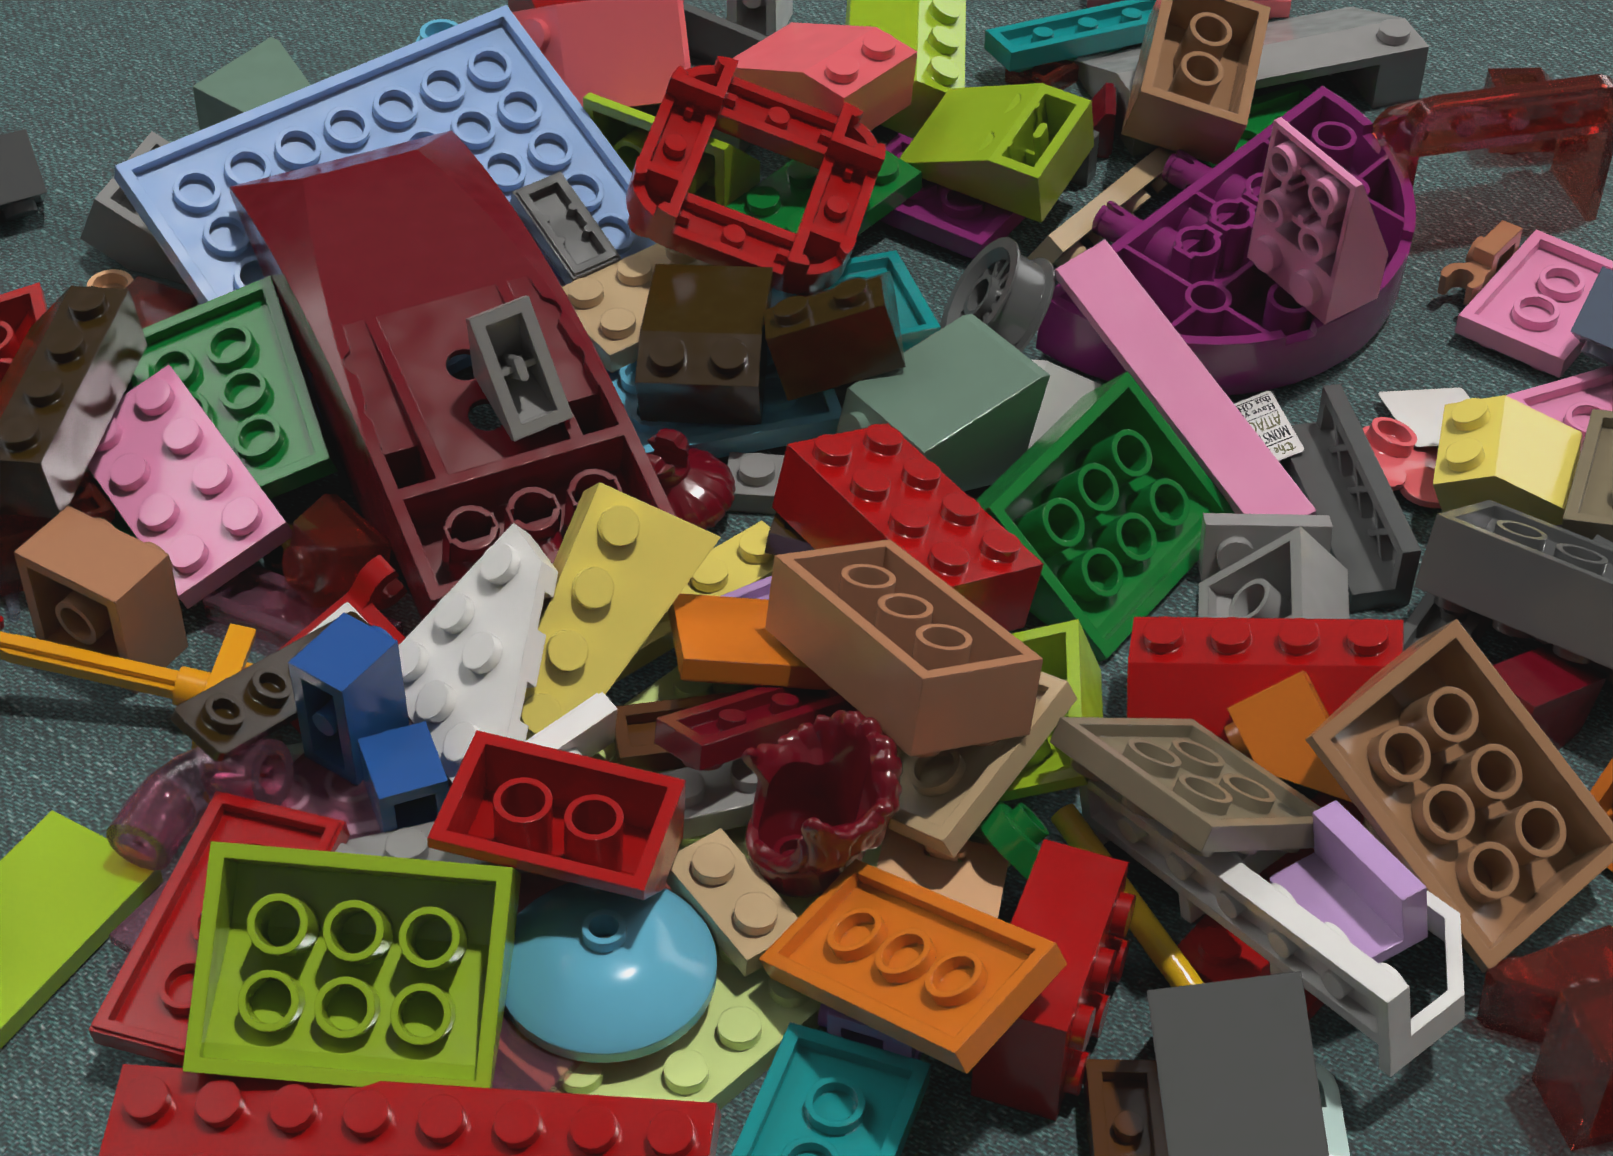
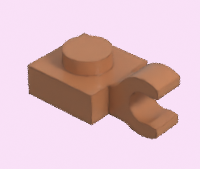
M1502 220L1485 237H1477L1468 251L1466 263H1452L1442 269L1438 293L1445 295L1451 288H1464L1466 293L1463 304L1467 306L1519 249L1523 228Z

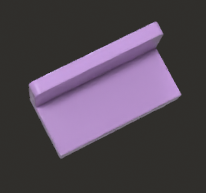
M1337 800L1312 812L1315 852L1273 874L1270 877V884L1277 883L1283 886L1293 896L1297 904L1323 923L1330 922L1339 927L1354 946L1378 963L1427 938V887Z

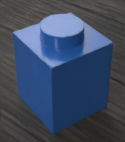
M426 721L397 729H389L382 733L357 739L364 785L381 833L434 822L448 794L449 783Z

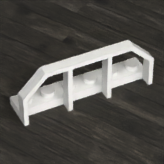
M1089 779L1088 785L1079 786L1082 816L1103 845L1108 841H1112L1175 889L1179 894L1181 917L1190 924L1206 913L1270 962L1271 975L1301 971L1303 986L1307 991L1378 1044L1379 1069L1389 1077L1393 1076L1465 1019L1460 913L1429 891H1427V928L1445 942L1447 991L1411 1018L1410 986L1406 984L1396 969L1389 964L1378 963L1354 946L1339 927L1330 922L1323 923L1297 904L1293 896L1283 886L1277 883L1270 884L1258 875L1288 852L1281 850H1258L1255 855H1246L1233 851L1214 852L1211 857L1198 856L1176 845L1171 839L1173 832L1156 819L1145 818L1128 810L1120 801L1122 795L1108 784Z

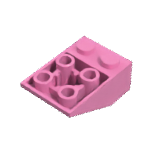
M1279 117L1273 122L1247 258L1259 270L1265 272L1287 291L1297 303L1304 306L1322 323L1326 324L1378 298L1388 251L1363 184L1282 117Z

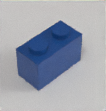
M344 612L288 662L305 757L358 786L364 778L357 739L382 733L389 729L408 726L409 718L398 641L383 628L374 625L369 626Z

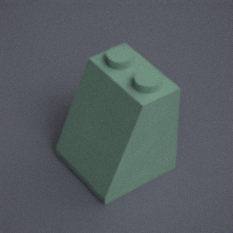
M270 37L192 86L199 129L202 130L311 84L280 41Z
M967 314L905 351L906 367L859 380L847 388L836 434L867 428L873 424L888 423L900 431L903 437L929 461L935 463L960 489L967 491L992 485L1027 451L1050 374L975 315Z

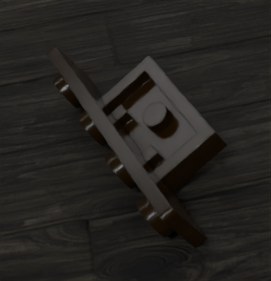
M353 611L347 613L348 615L362 621L363 623L372 626L369 623H367L363 618H361L357 613ZM333 621L179 704L171 716V721L215 762L227 760L294 721L298 716L288 662Z

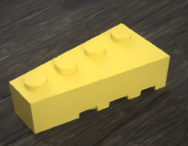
M600 482L583 491L553 563V566L558 571L554 597L543 600L538 630L546 635L536 687L526 688L520 718L521 722L529 726L526 740L596 693L600 694L603 692L606 695L720 540V536Z

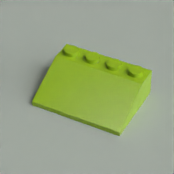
M211 841L183 1072L364 1087L379 1081L492 1088L514 949L521 873L513 867Z

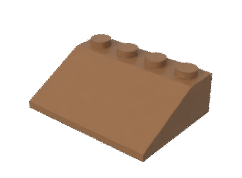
M1457 619L1413 643L1372 676L1305 739L1390 852L1427 887V891L1460 913L1462 946L1482 973L1493 969L1613 862V821Z

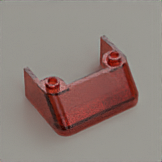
M1594 74L1429 96L1395 104L1385 109L1375 119L1371 133L1375 136L1380 147L1384 145L1388 147L1404 178L1410 179L1412 187L1419 157L1558 139L1550 170L1585 221L1596 220L1613 156V79L1607 75Z

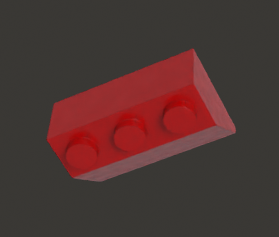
M476 730L427 837L428 848L645 900L664 889L682 841L686 780Z

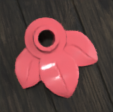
M1377 417L1373 419L1370 426L1362 428L1392 491L1399 489L1407 500L1419 506L1434 509L1441 508L1433 487L1438 448L1435 446L1415 447L1417 436L1413 430L1404 423L1392 418Z

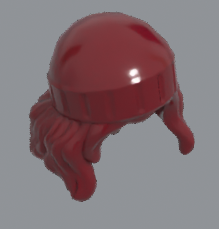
M844 710L835 711L831 717L818 714L814 724L810 722L800 724L797 729H793L788 734L780 736L777 743H762L757 748L749 747L742 753L743 762L756 774L758 781L752 817L748 823L745 837L748 857L755 869L758 870L776 892L795 898L821 895L855 859L862 861L866 850L875 849L883 842L890 818L897 814L900 809L899 798L902 793L900 776L903 773L902 760L897 756V744L892 738L882 732L881 724L873 717H866L860 711L846 712Z

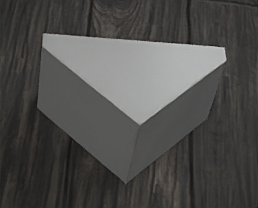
M522 296L466 318L473 375L512 441H517L573 418L529 296Z

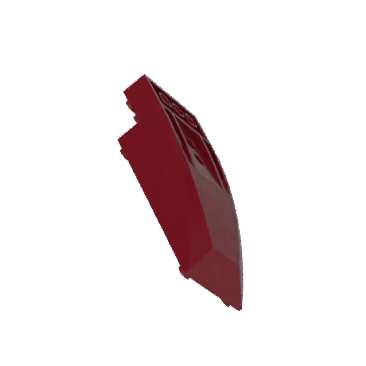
M452 130L229 187L230 195L264 277L271 276L298 347L313 396L378 554L395 570L401 569L422 620L513 523L532 536L553 564L583 491L599 482L676 516L624 405L590 337L553 270L501 189L474 154ZM527 295L530 298L573 418L517 441H512L503 425L495 430L485 431L471 424L468 418L469 412L480 404L490 403L475 378L471 380L456 379L449 374L446 365L456 355H471L466 318Z

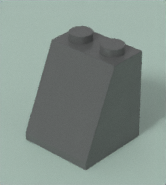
M1301 971L1147 990L1169 1156H1329Z

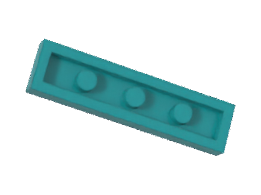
M1124 0L985 30L984 49L1008 71L1015 72L1029 71L1034 66L1056 61L1071 62L1079 56L1097 52H1116L1122 47L1143 43L1148 17L1156 0Z

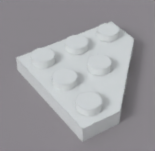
M514 523L486 550L472 568L398 645L408 716L414 724L426 721L444 771L452 783L476 730L524 742L527 737L529 726L521 722L520 718L526 688L536 687L546 639V635L538 630L543 600L554 597L558 571L532 536Z

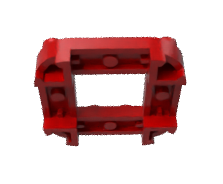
M717 56L715 65H700L688 69L680 65L670 77L666 93L642 151L637 157L627 188L626 206L629 213L628 226L630 230L640 237L650 238L659 245L713 266L773 267L772 288L798 296H808L825 291V289L835 284L843 274L856 244V238L885 159V144H878L871 131L860 122L864 112L859 108L844 102L839 116L740 79L734 76L739 60ZM713 129L819 169L796 233L689 193Z

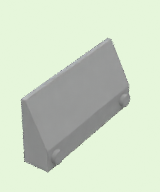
M1355 7L1268 22L1255 89L1343 72L1372 108L1416 100L1420 96L1429 46L1405 18ZM1141 47L1077 58L1072 61L1071 68L1092 98L1105 83H1114V87H1116V121L1114 131L1130 154L1135 156L1150 153L1159 146L1121 134Z

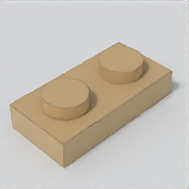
M721 828L677 852L666 883L676 895L683 898L700 914L715 942L745 977L763 967L759 960L760 956L798 918L796 914Z

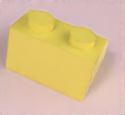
M1506 395L1483 399L1470 398L1457 403L1445 404L1433 479V487L1442 512L1492 500L1553 525H1562L1584 442L1582 432Z

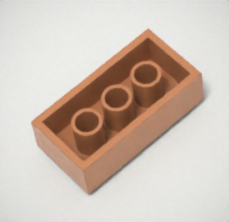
M888 539L774 556L765 629L864 716L876 719L881 724L882 732L892 738L899 748L910 757H933L944 750L971 745L992 746L997 744L999 740L1030 735L1043 658L892 540Z

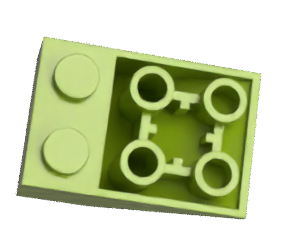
M1044 83L950 88L903 152L900 159L921 171L922 179L1042 223L1094 147L1092 100Z

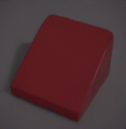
M1105 83L1091 99L1093 130L1099 132L1097 158H1109V155H1112L1116 121V87H1114V83Z

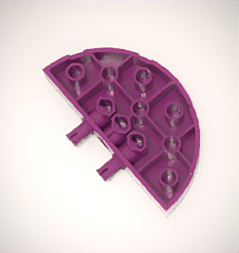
M1321 86L1281 117L1363 184L1388 251V258L1377 299L1324 324L1304 306L1297 303L1287 291L1265 272L1259 270L1247 258L1273 123L1214 168L1205 165L1182 149L1177 150V154L1173 153L1163 168L1162 179L1183 191L1145 220L1129 213L1114 201H1108L1107 206L1103 205L1093 220L1092 231L1113 242L1110 246L1226 395L1266 391L1294 384L1318 375L1341 363L1361 349L1378 332L1390 315L1399 294L1416 225V204L1411 181L1404 164L1391 144L1383 146L1371 133L1373 123L1350 103L1324 86ZM1058 284L1054 287L1049 308L1038 328L1036 349L1067 367L1075 368L1107 381H1111L1127 372L1062 286Z

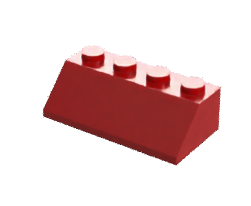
M1134 617L1128 656L1127 718L1193 719L1231 745L1224 726L1234 721L1227 708L1301 671L1307 672L1330 717L1372 676L1404 651V620Z

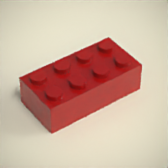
M888 423L873 424L867 428L833 435L824 434L817 438L787 444L772 508L815 550L890 539L1008 632L1024 628L1044 563L1021 544L1015 535L1008 532L981 508L974 498L968 496L950 480L935 463L929 461L910 444L900 431Z

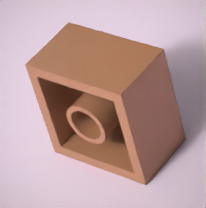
M67 506L14 551L37 639L165 668L188 647L182 609L179 604L172 571L173 565L169 554L152 542H143L116 529L105 519L93 518L73 507ZM127 689L135 694L139 693V691Z

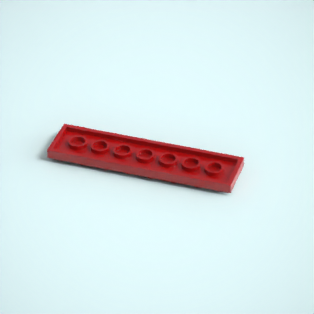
M123 1064L98 1156H716L721 1113L717 1103L391 1081H379L364 1087L183 1072V1068Z

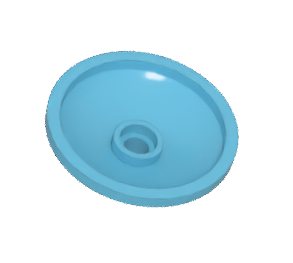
M572 882L564 884L541 895L517 915L514 949L504 1011L514 1026L527 1039L539 1047L564 1058L591 1063H612L637 1059L667 1047L686 1034L698 1022L708 1007L717 980V955L712 934L700 914L683 898L666 888L645 900ZM602 936H611L608 938H599Z

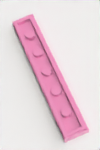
M1106 239L1056 268V280L1087 318L1088 322L1124 369L1131 374L1227 500L1235 514L1316 515L1315 507Z

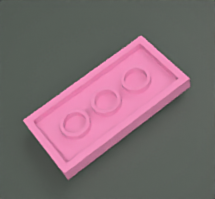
M167 365L122 396L88 468L135 536L143 542H152L169 554L173 565L172 571L178 597L186 608L189 609L295 534L170 365Z

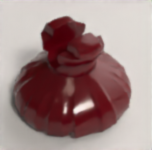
M668 428L659 430L657 434L647 440L654 449L653 454H646L676 517L705 530L714 527L723 518L725 512L729 510L735 500V480L730 468L708 451L697 448L690 449L688 440L683 433Z

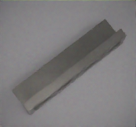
M1341 384L1325 385L1322 389L1317 422L1291 425L1302 443L1304 451L1280 461L1290 477L1315 507L1316 515L1330 516L1333 525L1330 554L1348 569L1349 612L1409 605L1421 548Z

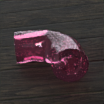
M263 738L223 762H215L199 746L180 753L149 774L128 797L107 828L106 838L117 854L128 862L149 870H163L169 866L186 837L199 824L216 791L280 806L287 798L292 787L294 770L290 751L282 741Z

